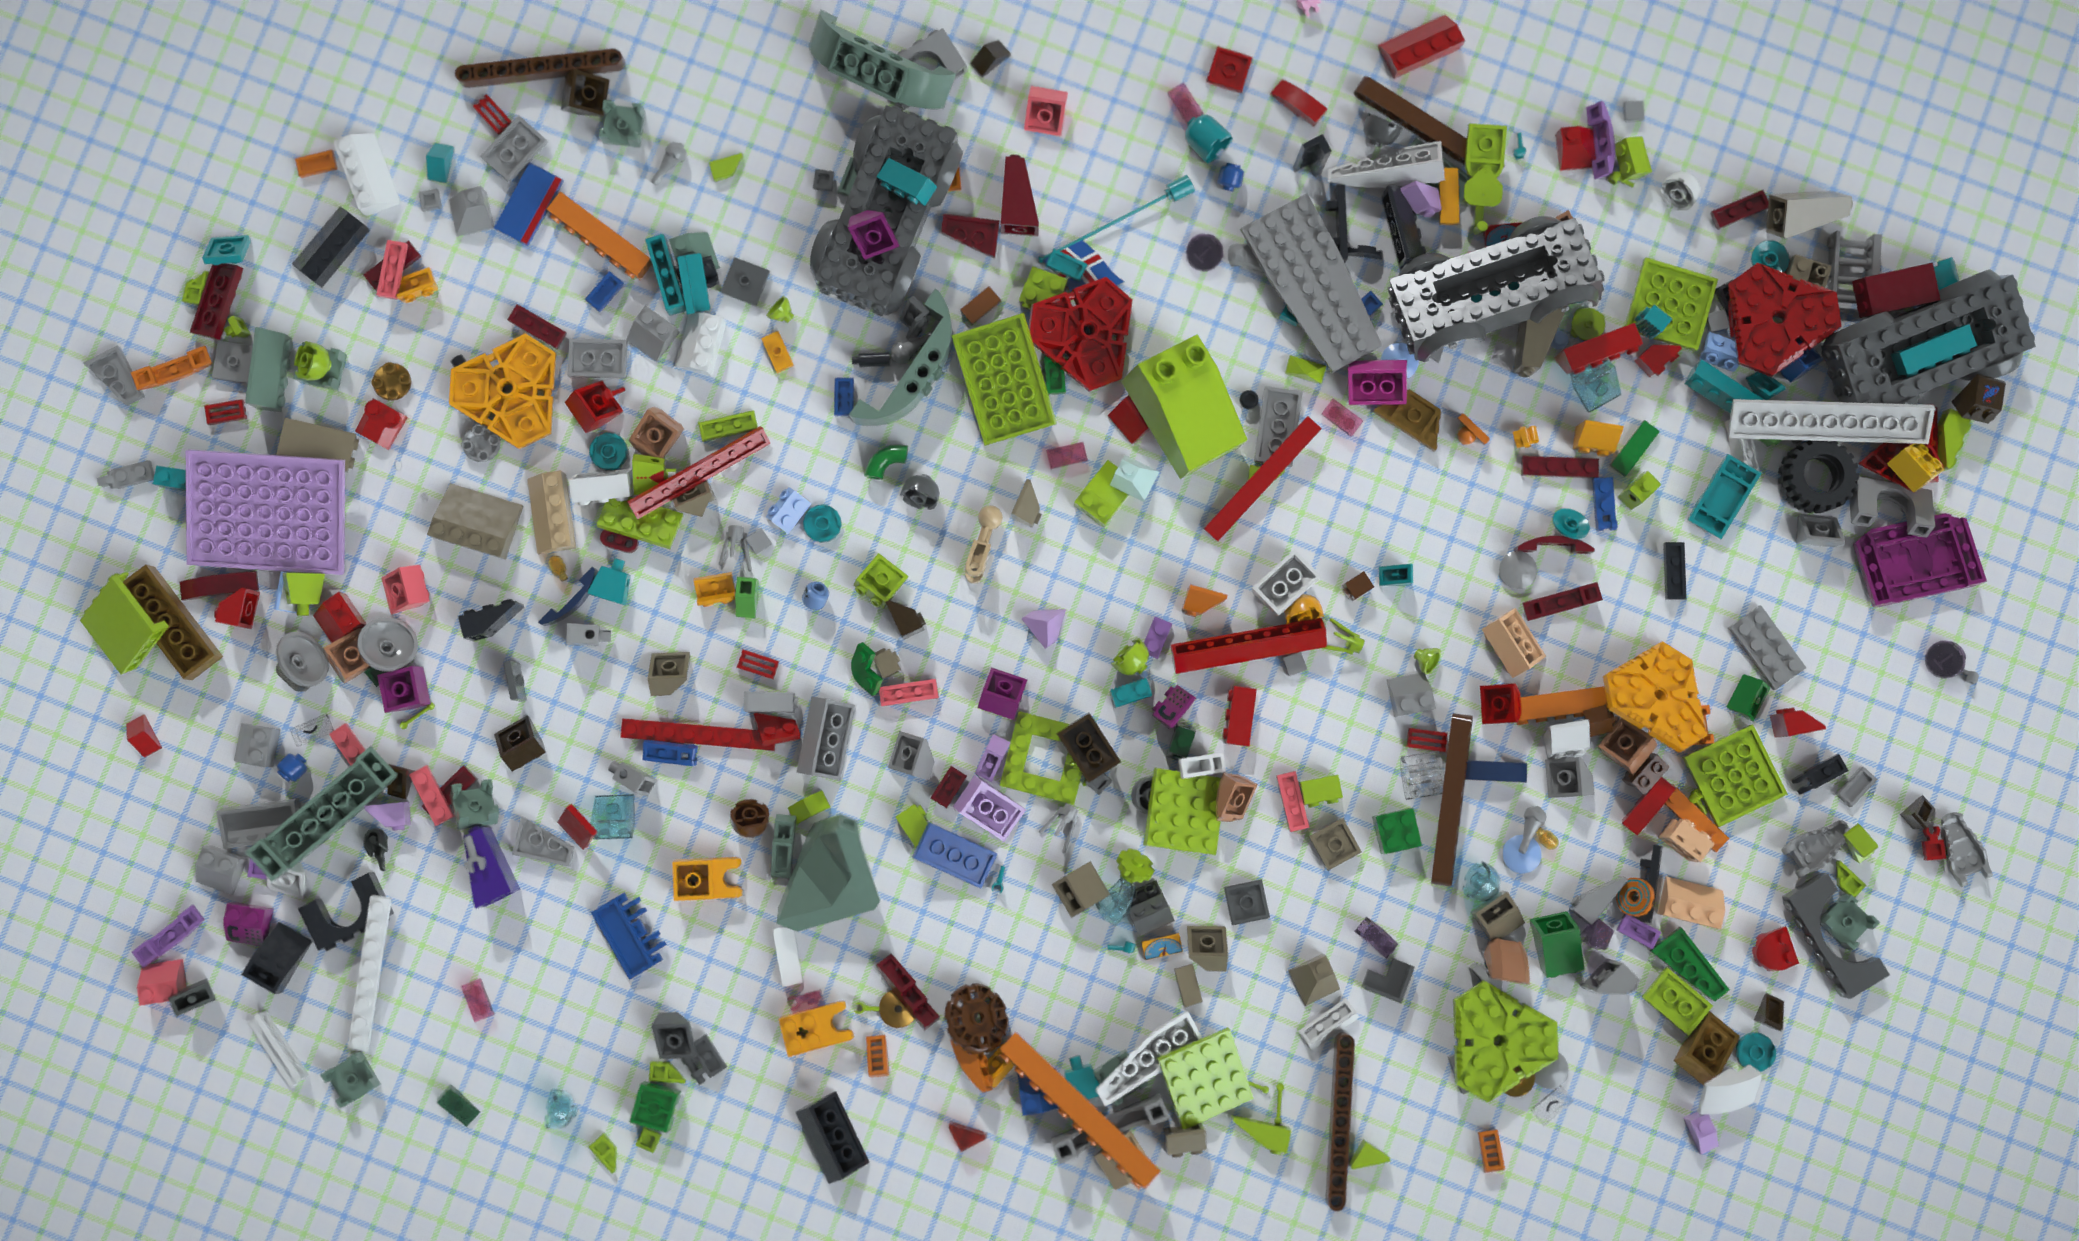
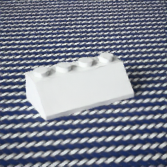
M374 133L350 134L333 141L360 212L365 216H369L401 203Z

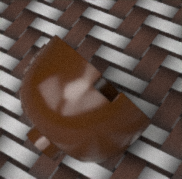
M745 799L736 803V807L730 811L731 825L734 831L746 838H754L761 835L769 824V809L764 803L763 805L757 803L755 799Z

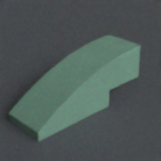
M781 814L776 816L772 844L771 877H791L796 816Z

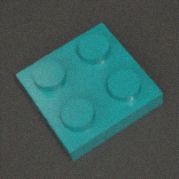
M249 235L211 238L202 257L204 265L237 264L243 262L251 243Z

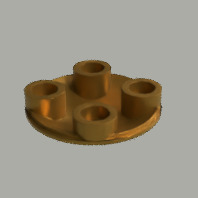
M387 362L375 372L371 384L377 395L381 398L391 401L398 400L408 393L411 387V376L403 366Z

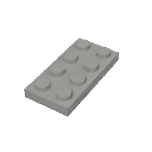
M1268 386L1264 387L1254 462L1264 463L1298 427L1303 392ZM1293 461L1287 467H1292Z
M1761 605L1728 627L1773 690L1778 689L1807 668Z

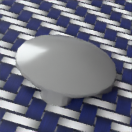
M476 424L465 433L461 447L471 460L486 462L498 454L500 437L489 431L487 426Z
M1520 551L1511 552L1500 563L1499 578L1511 588L1524 589L1531 585L1536 578V563L1527 553Z
M1558 1052V1059L1537 1071L1535 1073V1083L1547 1089L1557 1088L1562 1085L1569 1071L1568 1063L1564 1056Z

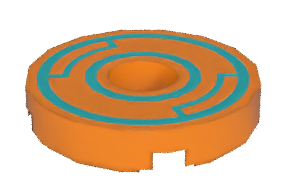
M1631 877L1616 894V901L1623 913L1629 916L1640 917L1651 910L1655 894L1652 886L1647 881ZM1637 892L1639 899L1633 902L1632 895Z

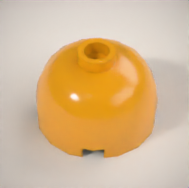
M1304 593L1284 611L1287 624L1316 619L1321 616L1324 617L1319 600L1314 596Z

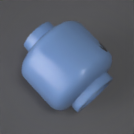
M811 582L805 587L802 602L809 609L820 610L826 605L829 590L821 582Z

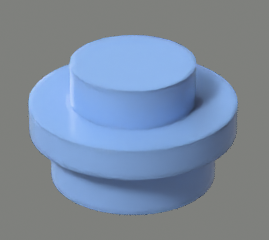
M1557 331L1551 347L1557 350L1565 348L1569 342L1567 334L1563 331Z

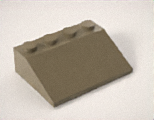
M450 483L433 515L427 535L506 560L523 505Z

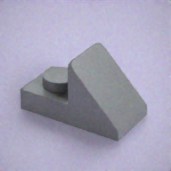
M1474 962L1469 966L1470 970L1481 982L1486 981L1502 990V980L1492 979L1490 975L1488 976L1489 970L1482 963L1479 965Z

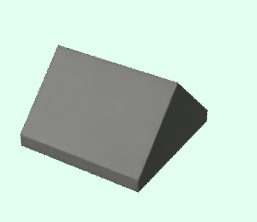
M1798 515L1796 544L1837 547L1845 543L1837 518Z

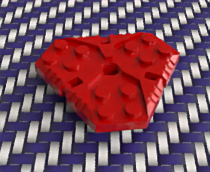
M1756 263L1728 284L1732 321H1735L1736 324L1733 331L1738 364L1773 377L1804 354L1803 351L1806 349L1811 350L1842 327L1837 292L1820 287L1803 279H1800V281L1793 279L1792 275L1760 263ZM1789 285L1796 288L1795 292L1787 290ZM1773 317H1780L1783 322L1780 324L1775 323ZM1749 319V324H1743V320ZM1798 338L1803 342L1800 345L1795 341Z
M1107 277L1074 288L1070 293L1066 291L1031 305L1028 328L1033 345L1054 363H1059L1062 366L1061 369L1088 392L1121 380L1123 375L1127 343L1124 342V337L1128 336L1133 299ZM1074 299L1076 305L1072 307L1071 300ZM1084 326L1090 329V335L1085 334ZM1112 335L1117 336L1116 341L1112 340ZM1064 353L1069 356L1067 360L1062 357Z

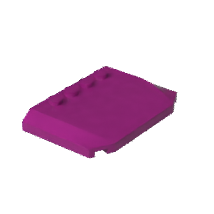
M1947 513L1934 515L1935 528L1927 538L1908 534L1906 521L1871 529L1858 539L1853 546L1872 606H1887L1965 589L1987 582L1967 518H1957Z

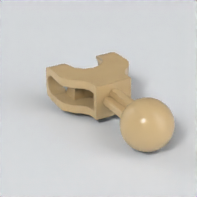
M985 506L978 515V520L982 527L978 540L973 541L965 567V578L973 584L979 583L982 580L991 549L989 540L992 530L998 528L1002 523V513L995 506Z

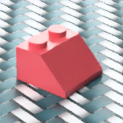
M1031 86L1024 130L1061 136L1068 92Z
M420 565L399 567L381 577L391 614L420 607L430 602L429 592L424 581V573Z
M183 959L154 963L142 967L137 984L139 1006L168 1002L169 997L186 988Z

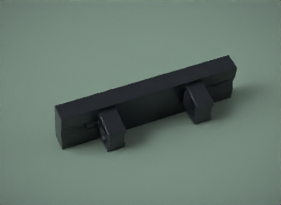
M1337 184L1335 200L1326 202V211H1336L1337 237H1334L1333 240L1344 263H1346L1348 260L1345 184Z
M1653 845L1651 860L1640 859L1641 867L1650 868L1648 883L1652 886L1655 894L1651 910L1643 915V922L1652 923L1663 850V846Z

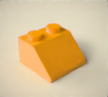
M1585 420L1575 427L1572 449H1577L1579 453L1583 454L1595 452L1597 456L1608 457L1616 451L1624 426Z

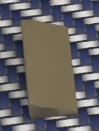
M1193 964L1174 968L1184 1007L1203 1002Z

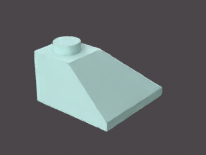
M1125 455L1114 474L1110 486L1144 502L1159 471Z

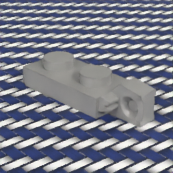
M147 460L112 469L107 472L108 476L97 478L98 486H110L111 489H121L152 481L154 479L152 463Z

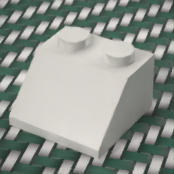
M1589 720L1550 726L1543 735L1548 758L1557 760L1566 758V755L1571 754L1574 757L1584 755L1590 748Z

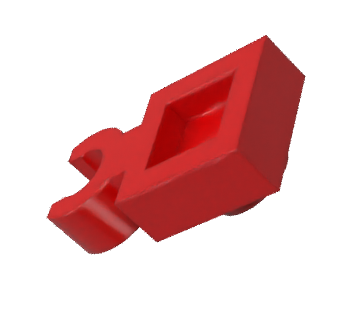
M1933 826L1934 831L1932 834L1929 832V827L1922 830L1924 836L1927 837V841H1921L1923 857L1926 861L1946 859L1944 839H1938L1940 835L1939 826Z

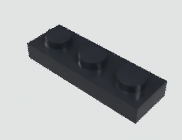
M1685 542L1663 543L1665 600L1687 599Z

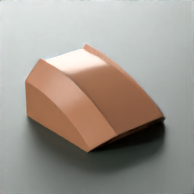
M652 407L647 409L629 438V442L642 455L664 458L684 428L663 410Z
M360 628L323 648L327 661L344 684L371 667L361 658L358 651V637L362 630Z
M1223 772L1217 791L1216 821L1232 822L1243 819L1258 784L1239 774Z
M1498 937L1489 941L1483 955L1490 977L1492 979L1530 985L1528 957L1521 941L1502 940Z

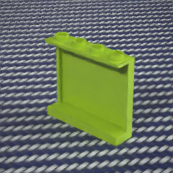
M128 572L111 575L106 585L100 589V593L92 600L91 606L84 611L85 614L80 619L81 623L121 675L137 669L169 627L165 621L154 624L124 585L123 581L129 575Z

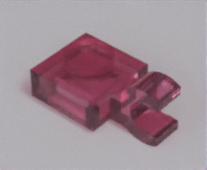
M819 989L788 997V1000L794 999L797 1002V1005L791 1007L790 1010H797L805 1002L808 1005L819 1003V999L823 997L822 990Z

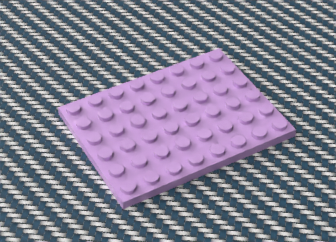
M186 450L187 565L343 575L345 555V460Z

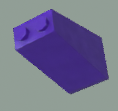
M476 826L469 829V834L463 836V839L471 835L477 855L486 859L484 870H480L478 862L475 861L473 863L475 872H469L473 904L475 909L487 907L521 889L492 828ZM464 841L465 852H466V858H467V861H468V859H469V854H468V851H467V848H466V844H465V841Z

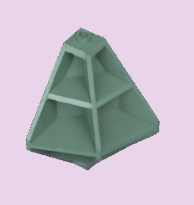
M838 814L813 824L779 904L777 924L798 932L875 910L880 903V897L861 843L857 820Z

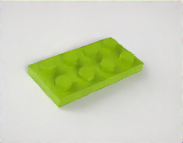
M631 497L624 501H616V498L609 499V502H605L597 522L598 528L671 549L683 519V513L659 507L637 520L627 501L632 499Z

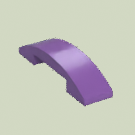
M1604 101L1586 107L1588 125L1593 126L1596 152V160L1592 161L1594 179L1612 174L1615 162L1614 132Z
M193 904L153 938L146 940L133 950L132 954L142 967H146L189 936L205 919Z

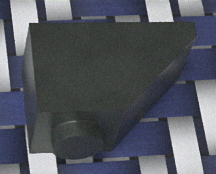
M206 978L187 986L169 997L168 1000L177 1017L214 1001L215 995Z

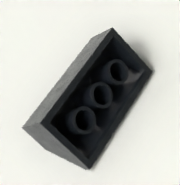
M1387 186L1381 199L1399 268L1401 269L1412 259L1426 254V249L1421 245L1420 228H1417L1415 222L1417 221V215L1401 192L1403 186Z
M340 206L292 265L322 288L370 229Z
M836 1091L795 1112L829 1184L843 1180L870 1163Z

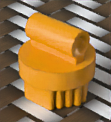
M1523 426L1519 428L1520 430L1513 431L1517 448L1531 447L1532 443L1536 444L1539 442L1536 426H1530L1529 428Z

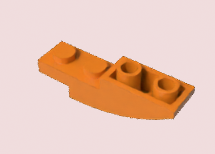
M955 1018V1025H960L958 1018ZM964 1036V1038L968 1041L970 1036ZM951 1039L950 1042L955 1056L970 1081L982 1093L993 1090V1078L989 1074L987 1068L988 1059L984 1053L973 1054L962 1050L961 1045H956Z

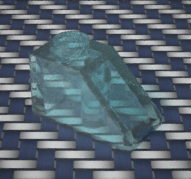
M1122 877L1108 890L1110 895L1095 904L1102 918L1114 926L1129 913L1135 891V886Z

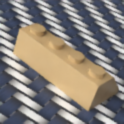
M559 470L541 473L528 478L537 554L576 549L566 474Z

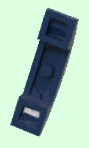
M591 567L580 578L579 581L584 586L559 612L551 608L538 623L543 626L552 625L574 613L588 598V590L598 570Z
M1470 760L1466 762L1465 780L1527 783V763Z

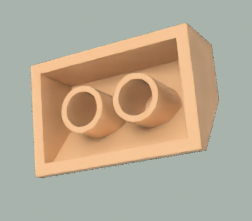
M1516 608L1482 628L1485 638L1491 643L1495 654L1501 659L1506 671L1512 678L1529 670L1546 657Z
M1665 876L1657 914L1721 929L1725 914L1723 890Z

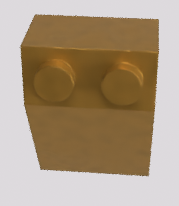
M1709 1011L1682 1044L1674 1062L1704 1086L1705 1083L1722 1073L1740 1036Z

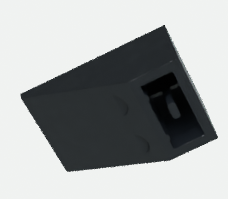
M507 599L501 601V605L494 606V604L482 606V610L475 611V609L464 611V615L458 616L463 639L474 642L492 637L524 608V604Z
M278 922L250 958L241 975L273 994L282 993L313 941L283 923Z

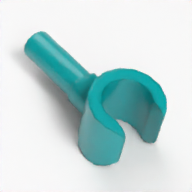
M1517 133L1518 148L1513 150L1515 160L1524 158L1526 154V148L1523 147L1522 133Z
M1001 866L997 881L992 885V892L994 886L999 885L1001 887L1000 894L1002 893L1005 866Z
M1126 941L1124 947L1108 945L1107 950L1132 953L1136 944Z

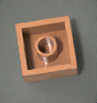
M1620 718L1613 727V731L1609 732L1598 745L1603 755L1633 775L1658 746L1651 735L1623 718Z

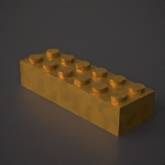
M145 564L123 581L124 585L154 624L165 621L169 626L156 644L183 679L194 680L223 657L156 567Z

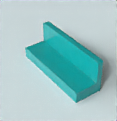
M701 253L678 256L677 260L687 315L710 310Z

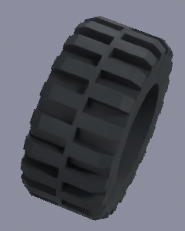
M1809 440L1796 446L1787 453L1788 456L1782 459L1781 464L1783 466L1779 467L1778 473L1781 474V477L1778 478V484H1782L1783 488L1780 489L1782 495L1786 494V501L1789 504L1795 503L1794 508L1798 510L1804 509L1803 511L1806 513H1823L1844 505L1847 500L1851 499L1853 496L1852 492L1858 486L1855 483L1856 480H1859V473H1856L1858 464L1853 462V454H1848L1846 452L1847 448L1844 445L1838 446L1837 441ZM1811 459L1822 461L1830 469L1832 484L1826 493L1814 491L1805 480L1804 469L1807 462Z

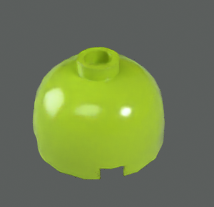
M305 341L304 343L306 344L304 346L300 345L295 355L294 366H298V372L295 371V374L300 379L315 381L321 379L330 370L331 360L327 350L322 345Z
M1138 637L1132 640L1134 643L1132 646L1126 645L1115 656L1114 662L1111 663L1122 674L1133 675L1136 672L1141 674L1147 668L1146 662L1149 659V651Z

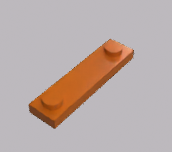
M1676 787L1665 805L1679 819H1688L1696 825L1694 828L1699 832L1704 831L1711 837L1710 840L1715 843L1711 849L1717 852L1730 838Z

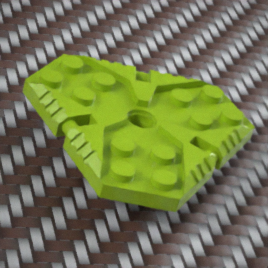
M1486 981L1478 983L1453 999L1454 1038L1457 1039L1458 1044L1454 1045L1455 1084L1489 1103L1519 1084L1522 1078H1529L1558 1059V1025L1553 1019L1524 1003L1520 1004L1518 999ZM1517 1010L1516 1016H1512L1513 1011ZM1499 1035L1500 1042L1494 1045V1038ZM1465 1039H1470V1045H1465ZM1518 1066L1520 1071L1515 1073L1513 1068Z

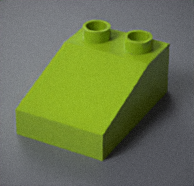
M1198 334L1137 364L1121 381L1180 479L1238 449L1248 440L1219 369Z

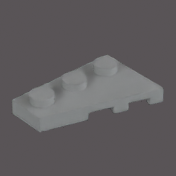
M115 346L83 363L125 405H130L145 397L143 391H138L131 375L132 369L121 347Z

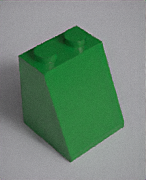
M1567 911L1530 919L1540 968L1546 978H1555L1559 975L1574 974L1585 970L1580 928Z

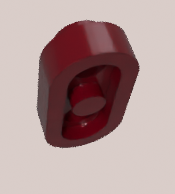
M605 529L600 534V540L607 548L624 553H633L638 549L639 542L637 539ZM614 536V540L609 542L608 537ZM632 541V546L626 547V543Z

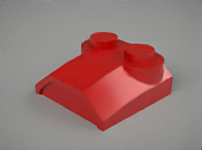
M372 398V400L366 403L365 412L355 432L389 450L408 417Z
M1516 683L1480 686L1482 724L1519 722L1522 713L1521 695Z

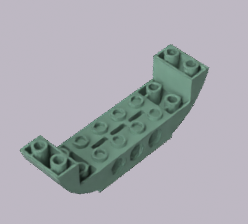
M820 10L809 43V49L814 58L825 66L828 71L895 103L898 102L924 109L944 108L956 73L941 66L931 71L836 26L838 17Z

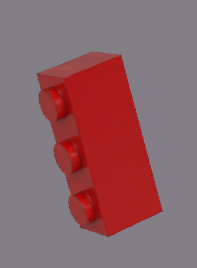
M1233 686L1232 690H1228L1227 701H1230V707L1225 711V720H1228L1227 728H1223L1222 739H1225V744L1250 746L1257 689Z

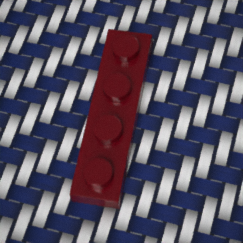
M1522 456L1521 476L1599 478V459Z

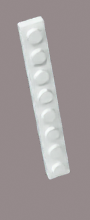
M370 896L347 1046L348 1050L363 1052L369 1050L392 901L390 897Z

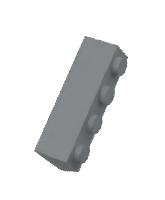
M811 697L797 773L841 780L855 705L825 698Z

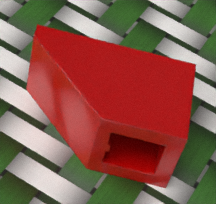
M1652 345L1634 362L1649 378L1654 374L1658 376L1666 369L1664 365L1668 361L1672 363L1680 356L1678 352L1682 347L1676 345Z

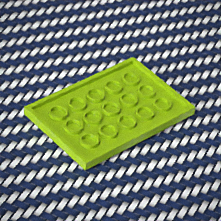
M1024 313L951 335L985 446L1057 424Z

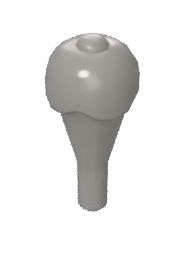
M671 142L667 145L660 168L651 180L654 185H658L668 171L679 162L684 161L687 152L682 143Z
M933 332L919 339L894 344L891 348V358L899 364L910 361V357L927 342Z
M1539 806L1529 807L1524 813V833L1519 847V852L1522 854L1527 852L1531 839L1546 821V813Z

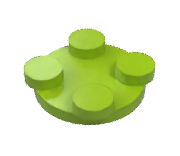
M1593 308L1577 309L1571 322L1572 329L1570 330V335L1583 341L1602 335L1605 329L1604 315Z

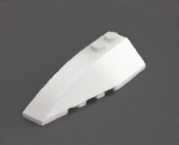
M1441 141L1397 149V153L1388 155L1387 152L1382 153L1380 158L1374 160L1365 158L1356 165L1348 163L1328 169L1329 183L1355 187H1404L1415 181L1425 184L1438 183L1445 180Z
M1187 1010L1153 1031L1096 1088L1105 1106L1160 1073L1161 1069L1157 1058L1202 1039Z

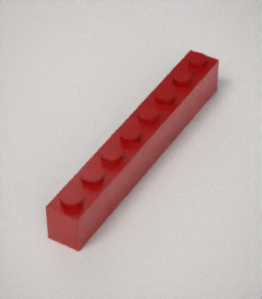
M1322 618L1171 644L1172 662L1175 673L1179 674L1327 647L1326 628Z

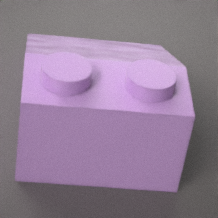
M974 775L953 806L960 814L1002 841L1007 839L1026 811L1025 808L976 775Z

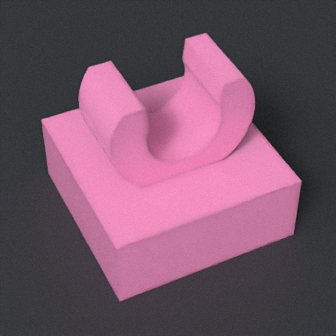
M1296 0L1297 6L1303 9L1305 16H1310L1309 9L1313 7L1314 12H1319V7L1316 4L1321 3L1320 0Z

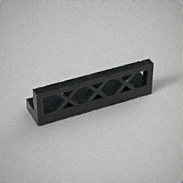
M1323 134L1302 144L1293 165L1295 172L1309 166L1314 177L1322 173L1332 151Z

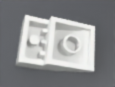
M1750 1064L1738 1072L1731 1068L1704 1084L1697 1113L1708 1115L1721 1114L1738 1110L1753 1103L1762 1073Z

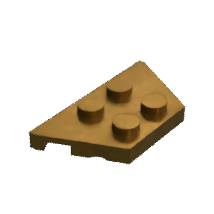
M1408 389L1407 404H1385L1374 409L1373 413L1432 451H1436L1439 419L1441 417L1440 408Z

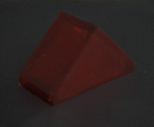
M950 1121L948 1126L960 1152L986 1140L987 1132Z

